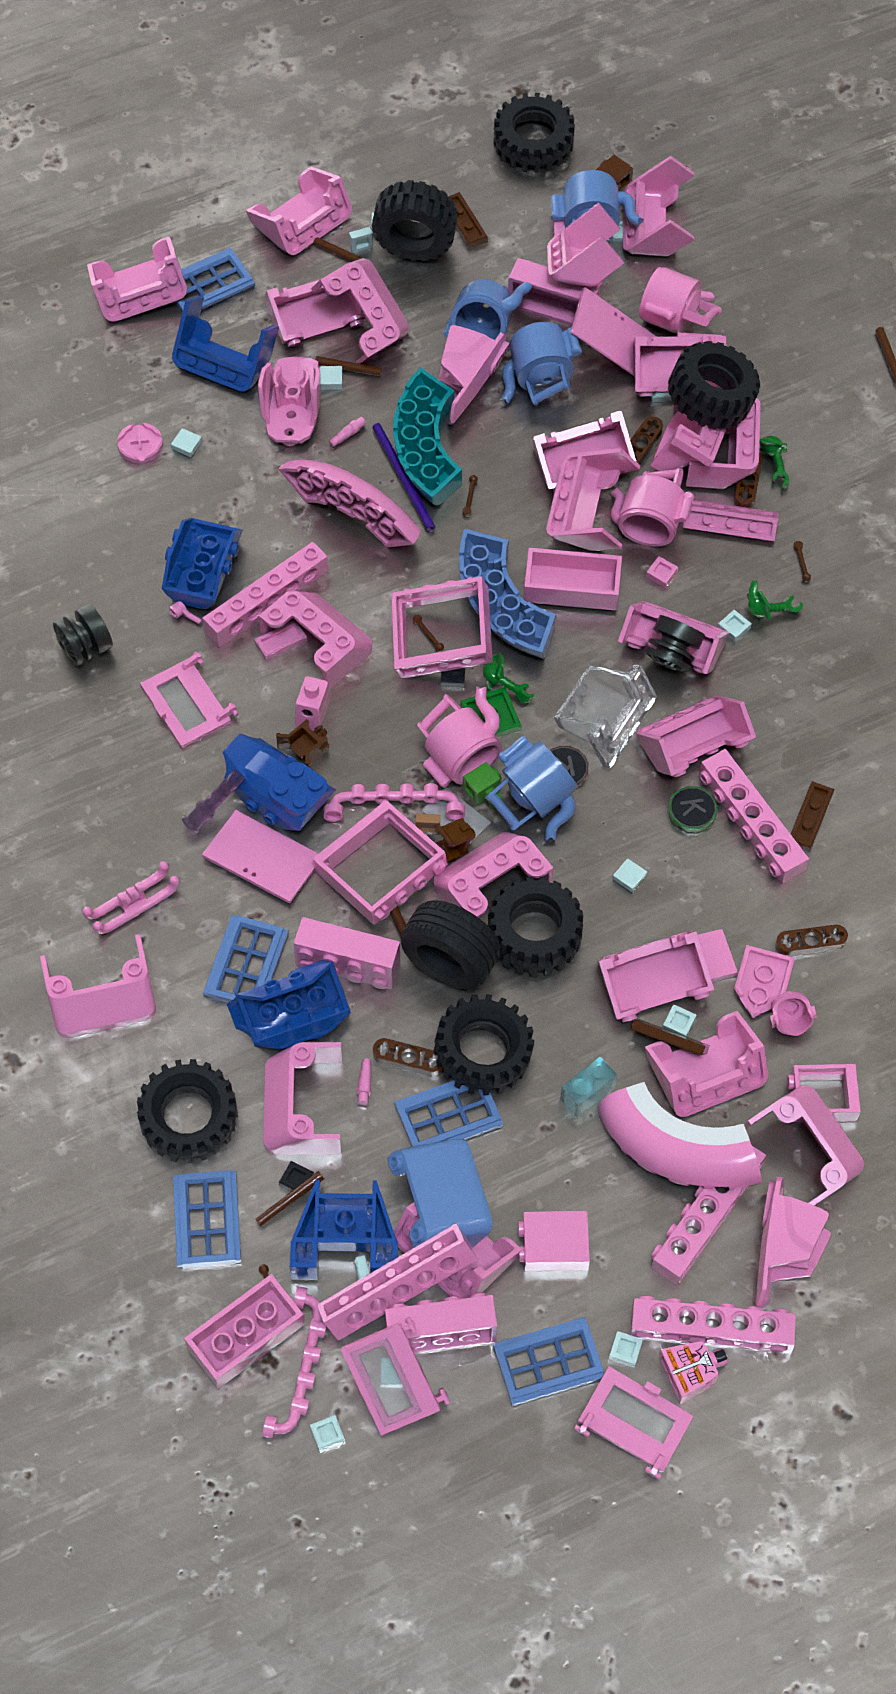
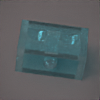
M599 1057L561 1087L560 1100L578 1117L616 1087L617 1074Z

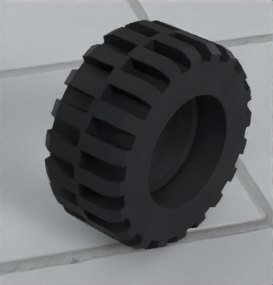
M407 180L405 183L399 181L394 186L391 184L379 194L372 220V231L376 241H379V245L383 249L386 248L388 253L396 254L401 259L408 258L410 261H428L430 258L436 259L443 255L452 246L458 220V210L451 197H447L448 195L445 191L438 190L437 186L433 184L430 186L425 184L426 182L419 181L418 183L414 182V180Z
M705 341L703 344L698 342L684 349L668 380L669 395L673 404L678 406V411L681 414L687 415V419L690 421L694 420L698 422V425H708L713 429L719 427L722 429L729 428L744 420L753 406L760 389L757 369H754V364L751 360L746 359L745 354L737 352L736 348L732 346L727 347L724 346V343L717 342L715 344L712 341ZM706 381L713 382L720 386L722 389L716 388L707 383Z
M526 877L523 882L518 879L512 882L510 888L504 886L500 890V895H495L492 900V907L489 908L488 926L497 936L500 944L498 960L503 959V965L508 969H511V967L516 968L515 973L523 975L524 972H529L530 976H537L540 972H543L544 975L552 974V969L554 968L557 971L563 969L565 961L570 963L575 957V952H578L583 932V911L580 910L578 899L572 898V892L568 888L562 889L561 883L555 880L553 883L547 882L548 878L540 877V880ZM538 912L552 918L558 925L559 930L548 939L532 941L518 935L511 925L516 918L523 914Z

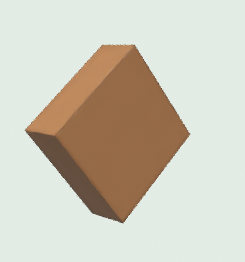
M416 814L415 825L424 834L440 835L435 825L438 823L440 825L441 815Z

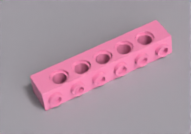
M311 542L204 616L205 634L218 648L222 647L259 621V615L286 592L302 591L328 573V556L314 542Z
M724 749L702 761L699 772L702 783L710 787L715 800L719 804L722 803L730 820L736 822L740 827L742 836L746 840H750L757 856L760 859L763 858L768 864V869L772 876L777 877L783 884L806 871L809 862L808 856L728 751ZM719 779H726L728 782H723ZM733 797H740L742 800H736ZM747 815H753L756 818L752 819L747 817ZM766 833L770 835V837H764L761 834ZM775 852H781V853H783L784 855H783V856H779V855L775 854Z
M753 1147L759 1169H761L764 1165L766 1154ZM700 1186L694 1195L697 1197L692 1205L688 1203L681 1212L680 1217H682L680 1223L678 1225L673 1224L665 1236L668 1238L663 1246L658 1244L651 1255V1258H653L651 1268L678 1286L747 1187L733 1189L725 1187L728 1192L719 1193L715 1187L704 1189V1186ZM709 1206L714 1212L710 1214L704 1213L701 1207ZM694 1226L699 1230V1233L691 1234L686 1228ZM673 1247H681L685 1253L678 1255L671 1249Z
M456 1223L320 1302L317 1306L324 1324L339 1341L384 1315L385 1309H389L391 1305L405 1303L478 1259L469 1240Z
M641 1296L634 1298L631 1336L641 1339L682 1343L703 1341L705 1345L792 1353L795 1345L796 1314L789 1313L785 1309H775L772 1312L762 1311V1308L756 1306L741 1309L735 1308L732 1304L711 1306L704 1301H695L693 1304L682 1303L681 1300L674 1298L659 1301L651 1296ZM657 1313L665 1316L666 1321L657 1322L652 1316ZM688 1316L692 1319L693 1323L685 1325L679 1318ZM708 1319H715L719 1322L720 1326L710 1327L706 1321ZM741 1321L747 1328L745 1330H738L734 1327L733 1323ZM760 1325H770L773 1328V1332H764Z

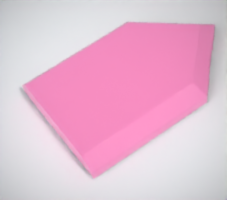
M746 945L734 991L752 1019L772 1009L774 1001L786 992L795 960L794 957Z

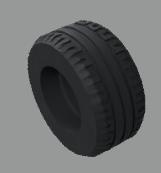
M431 900L420 904L401 933L402 949L416 967L435 980L459 989H473L482 985L500 956V944L492 929L466 909L445 901Z

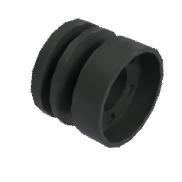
M89 603L75 610L76 622L68 615L63 617V622L59 619L53 622V628L61 649L76 666L83 663V658L85 660L91 659L89 647L97 654H101L113 647L111 635L103 619Z
M659 615L653 630L662 637L660 640L649 638L648 642L657 648L645 647L643 653L650 656L656 663L669 669L689 672L691 666L682 660L694 661L695 657L688 653L687 649H699L705 634L680 621Z

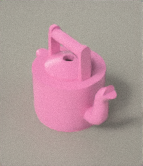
M658 267L652 274L644 291L639 309V317L647 323L677 334L684 333L690 322L707 326L715 316L721 314L722 310L719 306L707 302L713 301L715 296L710 291H701L702 282L700 280L666 267ZM701 309L706 311L704 315L698 314V310Z
M677 468L675 470L655 472L644 471L642 476L634 478L629 483L626 496L618 487L611 492L612 497L615 499L611 511L612 521L619 525V529L627 538L638 544L651 547L664 546L673 540L679 522L687 520L692 501L695 498L694 494L690 492L684 493L680 488L683 469Z
M476 686L475 692L476 704L485 717V723L472 708H461L449 695L445 694L442 701L422 722L419 721L417 724L427 738L425 749L431 755L423 763V768L443 788L447 787L451 781L463 784V776L485 762L492 766L498 759V754L502 751L500 740L495 735L499 729L500 718L497 711L486 699L487 687L480 689ZM451 705L456 711L441 720L429 732L428 728Z

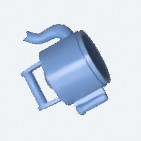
M586 170L578 172L567 180L563 194H553L551 197V219L553 221L564 220L565 227L573 223L598 202L618 226L620 223L619 205L624 207L626 217L630 223L638 227L639 224L644 222V219L635 213L634 198L626 192L618 191L614 178L603 171ZM613 236L608 239L610 242L613 241Z
M481 279L467 284L459 294L452 310L451 318L447 320L443 333L444 336L448 337L450 326L456 325L485 334L495 340L500 332H506L513 310L520 306L523 296L532 289V284L529 282L522 283L515 289L512 295L508 293L505 285L502 286L491 280Z
M536 322L524 326L513 335L510 341L512 358L504 365L502 371V378L505 384V391L500 398L502 401H506L509 404L514 396L515 373L519 385L529 391L534 405L564 389L570 388L569 379L574 373L572 358L582 353L578 337L570 332L572 327L563 331L555 323Z
M521 736L505 751L498 754V758L506 766L502 770L506 778L487 794L485 799L494 805L511 826L510 829L512 831L535 814L543 819L560 804V810L548 822L545 829V841L550 838L556 841L558 827L568 821L575 811V800L572 794L578 788V785L560 761L541 741L532 745L525 736ZM506 783H508L514 800L520 806L531 811L520 820L515 817L496 794Z

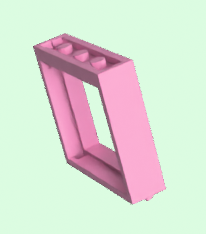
M471 576L459 581L449 580L443 584H428L421 588L404 589V591L391 593L394 669L402 679L493 663L489 590L482 576L475 578ZM478 595L481 645L408 658L405 608Z
M387 800L312 858L315 872L373 925L387 918L394 908L404 904L410 895L424 888L431 878L441 874L447 866L446 852ZM390 823L425 854L429 860L371 906L332 869Z

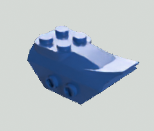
M195 518L182 520L179 529L174 530L172 546H168L165 553L166 566L161 588L164 593L174 602L181 601L187 606L200 609L212 607L216 602L225 575H229L231 572V560L233 556L236 557L238 554V542L243 529Z
M240 733L223 751L226 762L225 781L244 802L247 809L251 812H258L267 823L276 825L281 829L300 831L336 791L317 772L305 764L297 762L291 755L286 756L261 738H253Z
M326 960L297 968L291 971L288 977L279 980H269L262 986L236 994V997L227 1004L236 1029L248 1034L252 1038L254 1046L275 1049L289 1048L300 1042L319 1039L325 1034L330 1033L351 1013L333 961Z

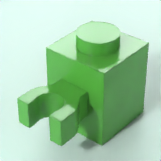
M485 762L463 776V789L474 803L478 805L486 800V795L501 782L502 778L496 768H491ZM498 791L496 794L501 798V800H503V797ZM487 800L492 809L496 811L497 809L494 807V805L489 800Z

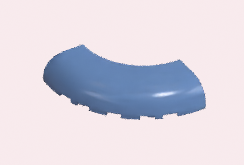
M464 528L459 550L461 580L471 576L472 578L482 576L489 590L491 631L511 646L530 655L544 658L555 631L556 614L543 610L530 601L526 602L520 596V592L508 576L506 568L509 556V540ZM478 595L467 597L474 611L479 616Z

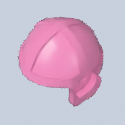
M791 991L785 992L774 1001L772 1005L774 1015L770 1016L773 1028L777 1027L779 1032L791 1036L803 1034L812 1026L814 1018H817L815 1006H810L809 999L802 993Z

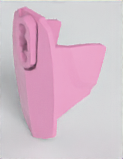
M456 325L450 326L438 378L441 382L455 390V400L452 402L448 424H454L482 388L489 375L492 376L510 347V343L505 341L507 334L500 332L494 340L485 334Z
M286 357L277 360L274 369L272 363L267 362L261 370L258 389L261 414L266 421L268 437L276 443L282 442L286 446H294L297 443L301 444L311 437L317 422L321 396L318 361L307 357Z
M776 1177L775 1182L770 1181L767 1192L756 1297V1306L766 1307L769 1304L771 1282L810 1277L831 1237L830 1231L824 1228L829 1218L828 1212L807 1202L784 1196L783 1177Z

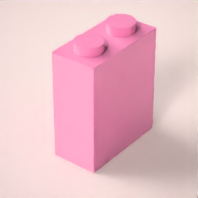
M587 1211L524 1212L523 1221H518V1236L524 1237V1246H519L522 1249L519 1254V1262H524L525 1271L589 1269Z

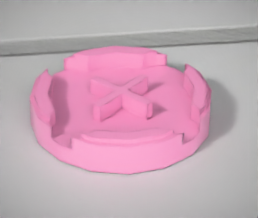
M148 423L128 425L120 432L117 440L120 455L126 461L136 464L151 462L159 456L163 447L160 431Z

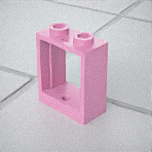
M856 1064L793 1066L792 1073L787 1076L788 1090L794 1091L800 1087V1081L842 1080L845 1109H829L837 1122H857L860 1114ZM801 1117L795 1121V1123H804Z

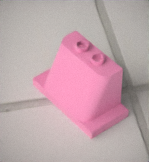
M677 411L664 430L650 466L658 471L687 467L690 461H700L710 467L715 460L726 428L722 429L719 427L713 429L708 425H698V422L690 421L687 419V415Z

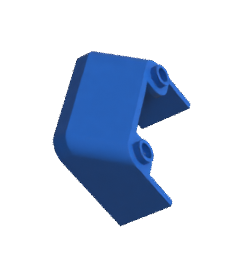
M200 295L187 299L172 352L174 364L238 391L251 389L258 380L262 368L271 359L279 326L275 324L262 329L258 343L250 348L248 355L210 341L212 327L207 321L199 318L204 297Z

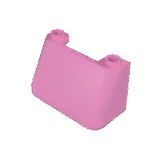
M311 166L303 171L298 178L299 194L271 213L263 204L252 206L246 210L249 220L282 251L290 255L298 254L314 243L315 238H321L350 217L352 206L340 176Z
M170 236L154 243L152 252L155 259L113 273L110 264L106 261H96L87 265L93 290L101 311L108 321H119L180 300L186 295V282Z
M319 280L287 289V287L282 288L281 293H279L278 288L266 291L264 296V302L274 325L279 326L278 334L283 345L288 344V347L301 344V340L347 326L351 328L363 325V320L366 319V316L350 290L338 296L329 295L323 287L313 292L311 288Z
M726 336L634 337L635 392H639V396H653V392L668 391L669 377L684 349L698 342L703 344L705 341H712L715 344L721 342L726 346ZM706 381V382L709 383L710 385H712V386H714V387H716V388L722 389V388H721L720 386H718L717 384H715V383H713V382H710V381Z
M622 411L611 413L610 417L605 418V421L603 418H600L598 421L558 433H550V438H548V435L540 434L533 436L532 440L548 491H553L554 494L561 464L564 458L571 453L622 448L636 461ZM633 470L621 471L620 475L632 472Z
M694 930L597 959L617 1020L622 1019V1022L636 1019V1013L687 996H694L695 1000L710 996L709 991L714 990L697 932Z
M738 1011L720 1018L716 1024L717 1035L700 1041L710 1045L708 1053L705 1055H699L682 1048L672 1052L669 1044L664 1041L645 1046L647 1059L672 1109L679 1117L690 1116L758 1089L766 1083L768 1070L765 1047Z
M415 1201L406 1207L394 1230L398 1248L404 1254L413 1249L410 1230L414 1223L420 1219ZM486 1236L473 1247L478 1260L437 1283V1285L450 1297L456 1296L459 1299L470 1298L473 1294L482 1293L518 1258L522 1249L510 1238L501 1237L494 1243Z

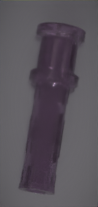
M233 769L226 779L205 800L198 801L193 811L189 815L182 817L183 823L191 831L198 833L200 826L208 818L212 819L214 817V810L246 780L242 774L238 776V770Z

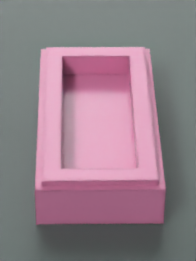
M293 620L254 640L255 645L267 661L306 642L307 635L299 623Z

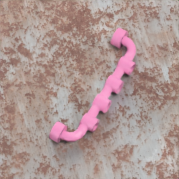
M433 783L426 784L424 791H414V786L411 784H402L399 791H390V787L386 784L377 785L375 791H365L364 785L355 784L351 787V791L336 794L330 800V803L324 806V819L329 822H338L343 819V806L340 803L344 801H351L354 804L376 801L381 804L387 800L388 802L400 801L404 804H410L415 800H424L426 803L433 804L438 800H446L449 802L446 805V817L449 820L455 821L465 817V805L459 802L458 797L449 791H438V786Z
M297 1286L294 1303L299 1309H303L304 1304L312 1308L313 1315L289 1418L284 1423H276L277 1417L266 1415L262 1437L272 1439L273 1434L291 1432L297 1426L300 1415L306 1416L309 1400L304 1399L306 1389L312 1390L315 1373H310L312 1363L318 1364L321 1348L316 1347L318 1337L324 1338L326 1325L322 1321L323 1319L317 1306L320 1301L316 1297L307 1294L308 1288Z

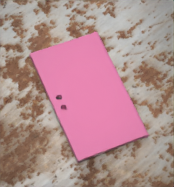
M584 287L582 289L570 332L635 376L634 337L656 336L588 288Z
M235 810L203 852L202 857L290 904L314 872L315 868L312 858L319 853Z

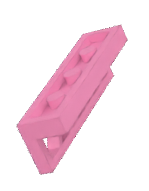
M694 500L683 528L775 541L779 512Z

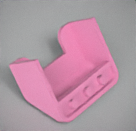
M362 258L347 263L320 279L311 288L315 292L323 287L331 296H338L347 290H350L372 326V329L365 332L359 339V346L364 355L356 361L358 364L363 363L403 339L409 333L408 321L374 265L368 259Z
M286 592L259 615L261 636L283 626L290 619L294 618L324 643L316 651L314 662L323 671V680L329 682L330 689L372 652L371 638L314 592Z
M723 696L707 698L636 731L639 743L656 770L672 777L685 774L689 764L698 760L697 757L703 754L710 755L719 751L718 747L726 744L741 748L748 745L749 740L756 738L744 701Z
M503 832L447 866L441 874L435 875L434 889L443 901L462 907L479 918L485 914L488 908V901L479 889L517 865L529 877L548 878L547 882L552 883L553 866L529 838Z

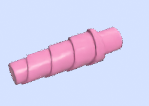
M359 417L357 420L349 422L337 435L331 438L329 441L330 445L335 447L360 431V428L366 424L364 418Z
M368 1058L363 1059L356 1094L358 1095L359 1105H367L368 1097L371 1096V1060Z

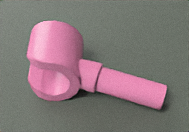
M181 601L174 603L170 607V614L175 619L184 615L195 623L201 624L202 619L190 613Z

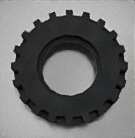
M535 92V96L529 97L528 93H523V98L520 99L514 96L511 98L510 104L506 101L502 104V110L498 109L496 118H494V146H496L497 155L502 154V161L504 163L510 161L511 168L522 167V172L534 169V173H539L540 168L550 171L553 164L559 167L562 165V158L567 160L569 152L573 150L574 116L570 115V108L568 106L562 107L560 99L556 102L552 101V95L547 94L546 98L540 97V93ZM540 121L549 124L554 129V132L546 138L533 140L520 136L515 131V127L522 122Z
M474 994L471 995L469 1002H466L464 998L459 999L455 1008L450 1005L447 1008L446 1015H442L434 1041V1056L438 1057L436 1062L438 1069L442 1067L445 1069L443 1075L445 1079L448 1080L453 1077L456 1080L454 1086L458 1089L463 1084L469 1087L468 1093L474 1094L475 1089L483 1090V1095H489L491 1089H496L499 1094L504 1092L506 1085H509L510 1088L514 1087L517 1079H522L525 1075L535 1040L532 1039L534 1031L532 1027L526 1026L528 1017L517 1014L518 1006L514 1004L510 1008L505 1005L507 999L501 997L500 1001L497 1002L492 1000L491 994H486L485 999H478V995ZM476 1029L493 1032L504 1041L506 1055L500 1062L491 1065L473 1062L461 1051L460 1040L462 1036Z
M181 1059L175 1060L176 1066L168 1068L166 1064L162 1065V1072L158 1075L152 1072L149 1075L150 1082L148 1085L143 1083L141 1087L142 1095L137 1097V1116L141 1132L145 1136L150 1148L154 1146L157 1149L158 1155L162 1157L167 1154L170 1156L171 1161L177 1162L178 1158H185L186 1163H192L193 1157L200 1156L203 1161L207 1159V1153L211 1151L215 1154L221 1151L220 1145L223 1142L228 1144L231 1140V1131L235 1132L236 1118H238L235 1093L232 1090L229 1079H224L221 1070H212L210 1063L205 1062L203 1066L197 1065L196 1059H190V1064L182 1065ZM194 1092L203 1095L212 1107L211 1118L205 1127L193 1133H179L173 1131L166 1124L164 1110L167 1103L174 1096Z

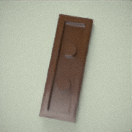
M458 192L447 196L451 197L457 207L458 220L456 230L467 248L471 249L487 243V234L461 193Z
M811 781L791 831L795 841L802 850L811 852L835 790Z
M641 1019L634 1020L631 1027L634 1031L699 1055L707 1054L710 1047L708 1044Z

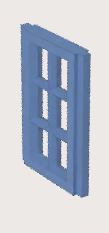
M231 248L181 269L184 279H190L194 284L187 288L186 295L198 290L201 296L204 297L201 310L255 286L253 278ZM230 261L234 268L218 274L215 267ZM208 270L214 275V277L200 283L194 278V276ZM238 272L242 279L228 285L222 280V278ZM216 281L222 286V288L205 294L202 287ZM182 298L174 302L183 313L185 301Z
M231 915L203 995L229 1003L236 997L235 995L239 991L243 977L257 980L254 988L272 980L289 930L246 917ZM242 927L255 930L249 948L236 945ZM260 932L273 935L267 953L254 950ZM234 949L247 953L241 971L228 968ZM252 954L265 958L259 975L245 972ZM225 972L238 975L233 993L219 990Z
M456 1080L395 1101L394 1105L411 1147L451 1139L466 1140L502 1127L503 1122L491 1093L483 1095V1090L478 1089L482 1099L463 1106L458 1094L469 1090V1087L462 1084L460 1089L454 1086ZM453 1096L457 1108L437 1115L433 1103ZM485 1104L489 1116L470 1123L465 1110ZM428 1105L432 1118L413 1124L408 1112ZM460 1113L465 1125L445 1132L440 1119ZM435 1122L439 1134L420 1141L415 1129Z
M226 1170L173 1176L177 1267L185 1268L241 1262L236 1171ZM222 1182L223 1202L209 1203L208 1183ZM203 1183V1203L189 1204L188 1184ZM223 1207L224 1228L210 1229L209 1208ZM204 1209L205 1229L190 1230L189 1210ZM225 1233L226 1253L211 1254L210 1234ZM205 1235L206 1255L191 1256L190 1236Z
M585 1317L493 1344L512 1406L601 1380L604 1376V1370ZM581 1334L585 1348L564 1354L560 1340ZM554 1342L559 1356L537 1362L533 1348ZM528 1350L531 1364L511 1369L507 1355ZM587 1353L591 1367L570 1373L566 1359ZM561 1361L565 1375L543 1380L539 1367ZM534 1369L538 1382L517 1388L513 1374Z

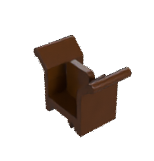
M307 719L289 734L276 733L277 748L291 749L299 758L305 757V764L309 768H311L313 762L328 751L330 745L326 737V729H323V726L320 725L312 731L309 728V721Z
M463 818L444 826H440L439 823L435 825V828L444 838L436 842V844L446 852L447 863L469 853L467 848L470 841L476 837L474 829Z

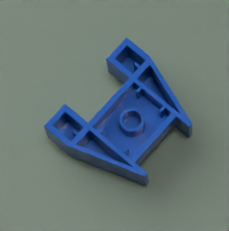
M320 1180L315 1181L291 1240V1280H318L319 1251H371V1273L398 1258V1243L377 1180H373L372 1194L321 1193Z

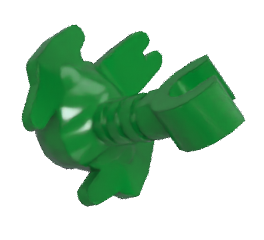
M766 436L759 439V451L773 456L776 473L772 477V482L775 483L780 477L784 478L785 482H783L782 488L785 489L789 485V476L785 472L781 453L787 452V449L784 448L787 447V443H782L777 436Z
M752 581L750 584L749 593L747 594L749 600L748 609L759 621H762L763 617H766L768 620L771 619L770 613L787 611L795 613L803 608L802 603H797L794 608L792 607L793 595L786 597L784 602L769 604L762 591H758V581Z
M499 652L498 655L493 656V663L485 664L483 667V676L486 678L487 690H491L492 684L501 683L500 685L515 693L521 702L530 703L535 696L534 694L526 693L530 686L528 684H515V682H511L510 679L508 680L507 677H504V658L502 653Z

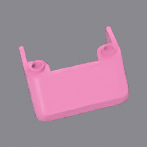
M669 156L630 182L624 191L634 198L635 213L644 219V222L639 224L638 227L627 219L623 207V248L631 254L669 256L694 240L692 234L672 220L666 222V207L675 203L678 199L679 186L694 177L692 170L672 156Z
M599 202L553 237L548 243V272L554 281L586 287H598L609 274L624 264L621 257L606 241L620 231V227Z
M756 398L744 420L725 430L724 434H729L728 464L712 463L708 467L702 462L690 461L686 486L724 489L757 470L759 463L761 406L758 398Z
M622 448L571 453L566 456L561 464L547 523V533L556 540L590 551L621 549L622 544L604 528H592L601 489L613 487L617 483L621 471L639 470L640 465Z
M640 601L630 605L618 642L628 641L627 645L636 649H641V646H650L656 649L657 647L649 643L648 640L649 638L661 639L662 636L655 632L653 628L659 615L667 616L705 634L700 648H688L687 652L695 657L694 661H690L694 665L693 669L704 674L713 671L729 632L649 602Z
M140 934L135 935L140 957L128 960L123 965L122 975L124 980L73 991L69 978L62 975L51 977L45 955L40 956L54 1024L60 1036L64 1038L76 1037L147 1021L155 1015L156 1005Z
M300 1042L271 1056L265 1064L263 1143L269 1153L341 1154L340 1134H314V1124L310 1117L302 1114H293L294 1068H306L313 1063H343L341 1042Z
M810 1086L798 1087L744 1124L747 1129L771 1112L783 1123H792L801 1117L831 1161L820 1172V1180L826 1191L808 1202L809 1204L816 1205L855 1178L863 1170L864 1161L818 1093Z

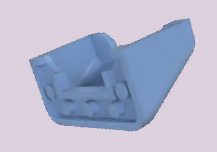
M451 1139L396 1150L387 1157L389 1168L393 1175H407L420 1219L414 1223L410 1230L413 1248L456 1223L469 1240L472 1248L490 1233L492 1229V1216L467 1141Z

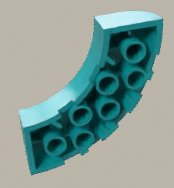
M420 367L407 382L401 397L398 399L393 419V438L400 464L406 476L425 498L434 505H439L462 486V468L449 457L445 449L443 450L439 436L441 426L447 415L451 412L452 402L455 400V390Z

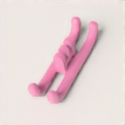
M162 861L159 864V869L153 875L141 882H137L133 887L120 892L116 897L95 909H91L88 906L84 907L82 913L85 918L92 920L120 906L124 913L105 924H102L100 921H96L93 924V929L96 933H109L170 897L179 887L180 880L177 876H172L170 883L164 889L147 899L145 898L144 891L160 882L169 871V864L166 861Z

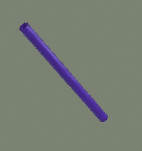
M380 423L374 424L372 428L427 531H433L436 526L415 487L406 476Z

